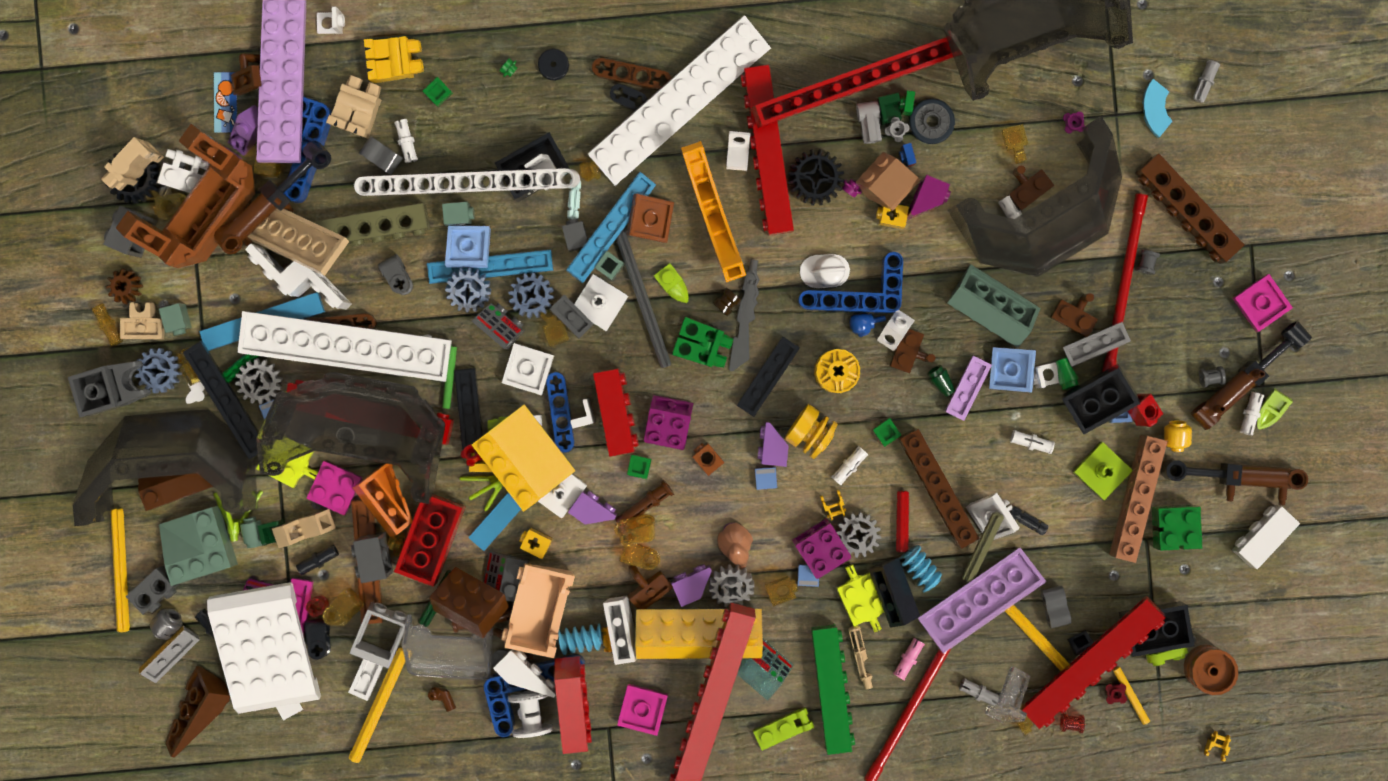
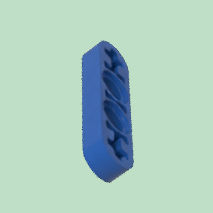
M554 372L547 378L555 444L561 452L566 453L571 451L575 445L570 421L572 419L567 384L563 374ZM557 375L558 379H562V383L558 385L559 390L564 389V393L552 395L551 391H556L555 384H551V380ZM561 396L564 398L565 405L562 408L554 406L553 400L555 397ZM559 417H565L568 420L566 428L561 429L557 426L556 421ZM569 430L570 434L565 435L566 440H570L571 444L567 446L568 449H564V446L559 444V442L563 441V436H558L557 431L564 432Z

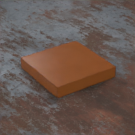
M634 194L627 235L667 243L674 202Z

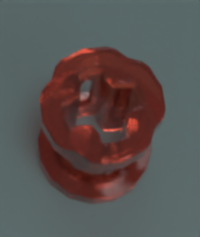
M316 596L308 601L306 605V610L312 617H318L329 609V601L324 596ZM317 602H319L318 606L321 607V609L317 610V606L314 605Z
M1066 713L1061 714L1060 730L1062 732L1072 730L1083 734L1085 728L1084 715L1068 716Z

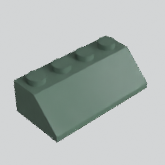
M971 264L953 290L948 304L954 309L964 313L973 321L983 325L989 331L994 332L1017 348L1031 333L1041 309Z

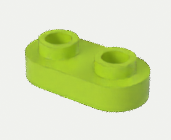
M1181 648L1147 654L1146 659L1153 666H1160L1165 664L1166 660L1184 659L1185 655L1188 654V649Z

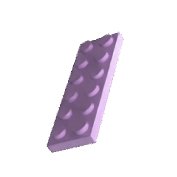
M1018 548L920 616L918 620L944 654L1046 583V580L1023 550Z

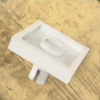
M593 274L574 305L592 323L607 331L629 296Z
M571 474L538 502L560 518H563L587 485Z
M998 493L972 502L966 507L982 533L993 512L997 511L1004 516L994 540L1012 534L1020 528L1010 514L1012 505L1006 507L1010 502L1006 499L1001 500Z

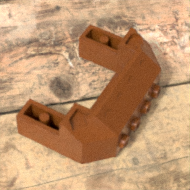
M193 124L189 125L179 139V142L188 150L210 163V166L163 231L130 211H127L116 226V229L125 238L158 256L165 264L175 268L207 261L218 246L214 238L217 229L222 226H228L244 210L255 195L252 166L241 156Z

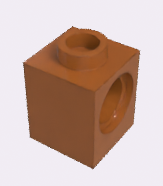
M701 443L693 450L695 454L692 457L708 476L724 464L722 458L709 443L706 445ZM704 452H710L713 455L712 462L708 464L702 462L701 455Z

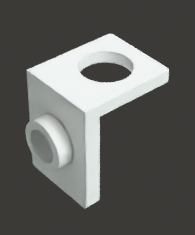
M332 7V12L317 13L318 34H343L345 17L337 7ZM324 18H332V27L330 29L323 28L322 21Z
M729 131L726 169L747 171L750 133ZM742 137L745 141L736 142L734 138Z
M540 154L524 165L525 168L532 170L556 169L550 157L546 154ZM548 173L544 176L546 185L551 182V176Z
M897 310L877 341L895 351L915 320ZM885 335H891L895 339V343L888 342L885 339Z
M1056 363L1034 367L1033 385L1036 388H1045L1048 385L1059 383ZM1045 369L1053 371L1054 377L1052 380H1044L1043 371Z

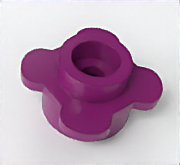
M1082 112L1066 113L1063 116L1066 124L1064 129L1066 133L1071 134L1073 131L1083 132L1085 130Z
M845 179L842 189L854 198L862 193L856 181Z

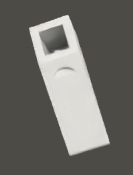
M511 649L494 666L493 669L508 684L553 698L556 696L555 683L549 678L546 680L541 675L542 671L534 663L531 665L526 660L527 656L523 651Z

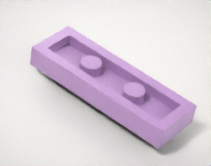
M972 356L944 412L964 421L992 365Z

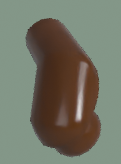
M433 687L428 692V698L431 701L438 700L443 702L446 712L456 708L448 690Z

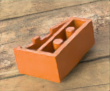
M391 460L383 463L352 487L390 537L398 535L413 522L405 498L402 496L398 479H396Z

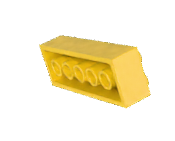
M724 609L636 610V659L709 658L712 646L716 647L718 642L715 640L717 630L722 628L724 623L722 622ZM755 609L756 619L743 658H762V609Z

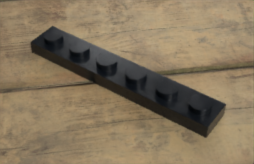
M200 341L184 351V356L247 457L252 459L269 448L205 344Z

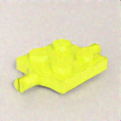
M276 432L268 444L269 448L262 452V458L256 469L292 488L296 487L299 479L304 475L315 480L318 472L309 468V460L314 451Z
M853 564L845 567L850 579L845 584L836 587L852 625L856 626L863 622H870L874 632L880 631L882 627L877 617L884 613L870 573L857 575Z

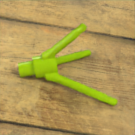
M495 475L459 478L460 481H489L491 483L469 496V500H472L494 488V492L488 500L484 511H488L503 486Z
M260 490L241 519H232L229 509L225 510L218 494H213L226 521L230 541H238L240 524L244 523L243 519L248 517L263 491Z

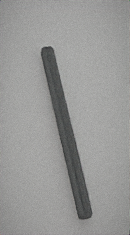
M623 229L616 240L660 367L665 368L671 365V361L625 229Z

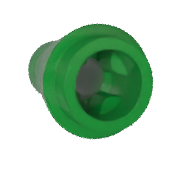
M1068 358L1056 361L1059 386H1062L1063 390L1078 386L1079 378L1071 367Z

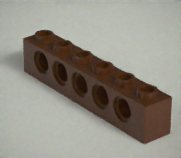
M1159 153L1151 157L1135 172L1139 183L1144 187L1147 186L1152 191L1151 194L1154 199L1162 202L1167 207L1166 211L1181 222L1180 226L1195 237L1194 241L1209 252L1208 255L1214 262H1219V264L1227 262L1245 245ZM1157 175L1163 178L1162 185L1156 182ZM1171 190L1176 191V200L1170 197ZM1186 205L1190 206L1192 210L1190 216L1184 211ZM1200 220L1206 224L1204 231L1199 228ZM1215 235L1218 236L1220 239V244L1218 246H1216L1213 242V237Z
M915 428L897 438L957 547L963 549L979 540V536L920 430Z

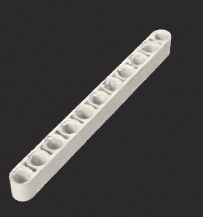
M565 168L359 177L355 181L354 188L359 195L363 196L564 189L576 187L580 182V176L576 170ZM547 173L551 176V182L548 185L544 182V176ZM567 173H570L572 177L569 184H566L564 176ZM528 174L531 180L529 185L526 186L523 180L525 175ZM506 175L510 178V183L507 187L503 183ZM486 176L490 180V183L487 187H485L483 184V179ZM466 177L469 179V186L467 188L463 185V180ZM445 178L449 180L448 188H445L443 185ZM425 179L429 181V187L427 189H425L423 185ZM405 180H408L409 182V188L407 190L404 188ZM367 181H368V183H369V185H370V188H369L368 191H366V189H365V183H366ZM386 181L389 182V189L387 191L384 187Z

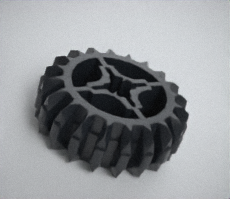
M152 161L144 169L143 175L140 178H136L138 182L134 186L131 185L135 189L134 192H127L124 188L120 191L114 187L110 193L117 195L116 198L118 200L124 199L125 203L132 201L134 204H139V200L147 202L146 196L152 198L154 197L152 190L156 192L159 190L155 186L159 184L157 183V178L160 171L157 170L161 167L160 164ZM147 177L145 184H143L144 178Z
M811 149L809 152L810 157L803 152L802 158L804 160L796 157L795 161L799 165L791 164L790 167L795 172H789L788 176L794 177V179L789 180L788 184L796 185L791 189V192L799 191L796 195L797 199L802 195L805 196L803 199L804 204L809 198L811 199V206H814L815 200H818L819 206H822L823 198L827 203H830L829 195L836 198L838 195L834 190H842V187L837 185V183H844V179L838 178V176L844 175V171H837L842 164L837 163L834 165L837 159L836 156L829 160L830 152L827 151L825 156H821V149L818 150L817 155ZM815 161L812 171L800 172L805 164ZM821 163L826 164L830 168L833 177L822 171ZM818 168L817 173L820 174L819 176H821L822 179H819L815 186V182L813 181V179H811V176H814ZM800 179L810 183L811 193L802 187ZM832 183L828 191L817 194L820 184Z

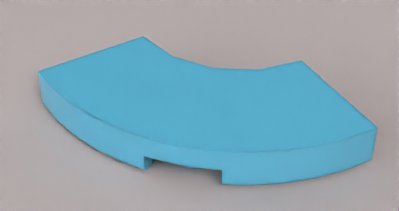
M1152 79L1145 89L1142 104L1144 120L1149 130L1159 138L1172 122L1165 108V101L1169 91Z

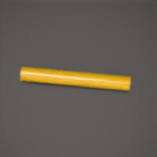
M1115 667L1113 672L1119 683L1125 684V694L1143 725L1148 724L1150 719L1121 667Z

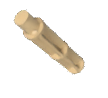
M857 625L851 626L848 631L860 680L863 681L865 689L873 688L871 682L872 674L866 673L864 661L868 658L861 628ZM858 630L860 631L863 647H860L856 632ZM853 631H854V635H855V639H856V644H857V648H856V649H854V645H853V641H852V637H851V633H850V632H853Z

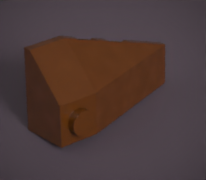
M224 461L158 463L138 471V492L145 511H149L231 481Z
M196 666L186 684L185 689L188 692L185 701H180L178 706L180 708L179 717L173 720L165 742L169 754L173 758L223 711L230 700V693L226 683L201 666Z

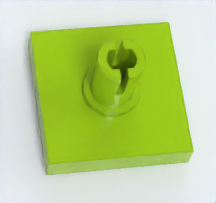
M1100 442L1072 472L1105 501L1133 470L1105 443Z

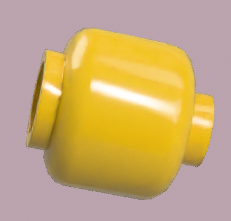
M1174 420L1164 427V440L1168 441L1167 447L1171 448L1173 452H1183L1184 448L1192 444V428L1187 425V422Z

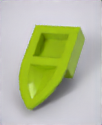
M669 263L655 274L654 277L672 298L688 303L687 287L681 276Z
M1274 388L1262 404L1259 412L1261 416L1257 419L1258 429H1264L1276 423L1292 404L1293 400Z

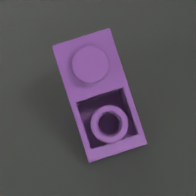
M253 105L237 116L228 141L243 156L257 142V106Z
M765 422V426L760 428V438L763 439V446L758 448L757 459H761V464L787 467L789 446L771 423Z
M590 490L588 492L583 491L568 511L569 514L583 524L614 520L617 516L615 513L616 509L607 502L605 504L599 502V497Z
M705 564L693 568L694 572L686 575L683 572L674 576L675 580L672 581V586L681 607L701 599L711 574L710 565L705 567Z

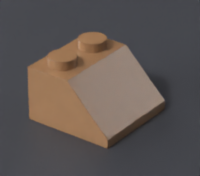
M883 152L856 181V184L866 198L893 211L918 184L920 179L897 158Z

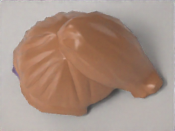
M735 522L728 523L718 535L717 543L719 549L733 564L739 565L741 570L746 568L749 559L748 552L751 549L753 538L741 524Z

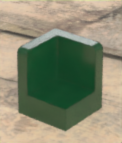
M899 93L878 97L881 125L891 123V119L894 117H898L901 121Z
M284 519L257 526L262 546L276 542L272 528L285 524Z

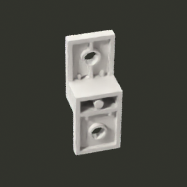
M250 244L245 249L249 253L247 257L255 265L259 264L264 269L262 272L268 279H274L279 284L277 288L284 295L301 297L312 287L316 292H321L326 296L324 300L332 308L336 307L337 309L347 310L352 305L326 276L295 261L284 270L261 246Z

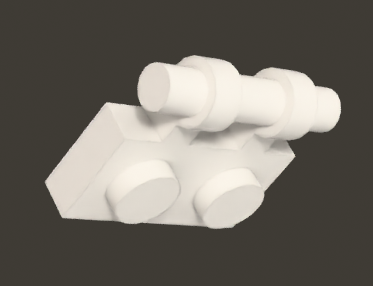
M167 149L165 157L173 159L172 165L162 164L157 183L190 193L202 177V175L197 174L198 169L207 170L210 163L198 156L185 155L180 150L173 151ZM180 162L192 165L191 170L179 168Z

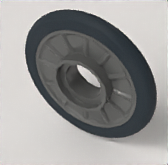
M923 100L913 108L909 119L910 129L913 135L923 143H941L953 132L955 126L954 113L949 105L942 100ZM935 116L938 120L937 126L930 127L927 124V118Z

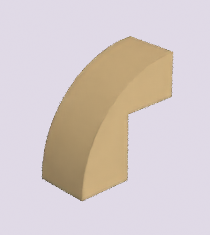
M327 509L272 528L278 548H282L307 538L322 535L336 529L330 510Z

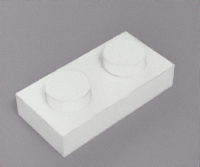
M363 659L348 693L368 701L383 666Z

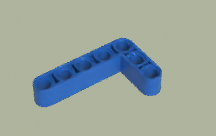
M303 97L306 109L303 111L302 118L307 121L302 133L301 163H292L288 177L306 160L303 155V149L307 143L318 141L323 146L325 145L331 127L326 122L332 110L323 103ZM322 109H325V110H326V115H325V117L322 118V119H319V118H318V113H319V111L322 110ZM319 129V136L312 139V131ZM313 166L306 171V175L303 178H299L284 192L292 202L302 203L306 200L316 172V168ZM299 188V196L293 198V189Z
M890 252L884 256L882 260L881 293L807 290L799 295L798 304L804 310L870 313L896 312L902 304L903 258L898 252ZM890 256L897 259L898 264L896 267L888 265L887 260ZM888 277L896 279L897 285L895 288L888 287ZM804 295L812 296L813 304L811 306L803 304L802 297ZM826 295L834 299V304L831 307H827L823 303V298ZM846 296H851L854 299L853 307L845 306L844 299ZM867 297H872L875 300L873 308L866 307L865 299ZM888 298H893L896 301L894 309H889L886 306Z
M571 654L559 657L566 658L580 656V663L585 664L584 658L579 654ZM555 659L535 664L542 671L541 675L546 680L549 678L553 682L555 681L554 674L550 672L549 668L555 665ZM497 673L491 675L486 680L484 691L494 730L498 736L507 737L515 727L511 703L508 702V693L523 690L524 688L508 684ZM490 681H497L500 688L498 690L492 689L489 684ZM495 702H503L505 705V709H497L495 707ZM500 722H508L510 725V729H502L500 727Z

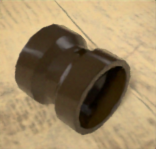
M726 287L722 292L721 298H716L712 303L728 317L732 312V308L738 306L742 301Z

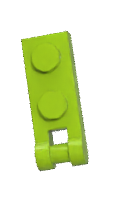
M806 707L753 730L761 750L763 751L814 728L812 720H809L807 716L808 711ZM800 719L802 724L796 726L794 720Z

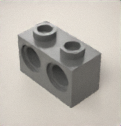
M161 566L149 574L126 598L142 615L148 612L152 614L162 606L160 602L164 598L168 600L177 592L175 588L180 583L171 586L164 566ZM160 580L165 583L164 590L159 587ZM144 594L150 597L149 604L144 601Z

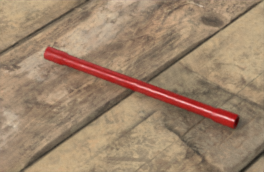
M1135 194L1132 210L1133 216L1112 326L1124 321L1142 220L1148 200V195ZM1118 348L1107 352L1102 372L1117 364Z
M939 649L879 755L866 773L865 781L878 780L884 765L951 649L944 654Z

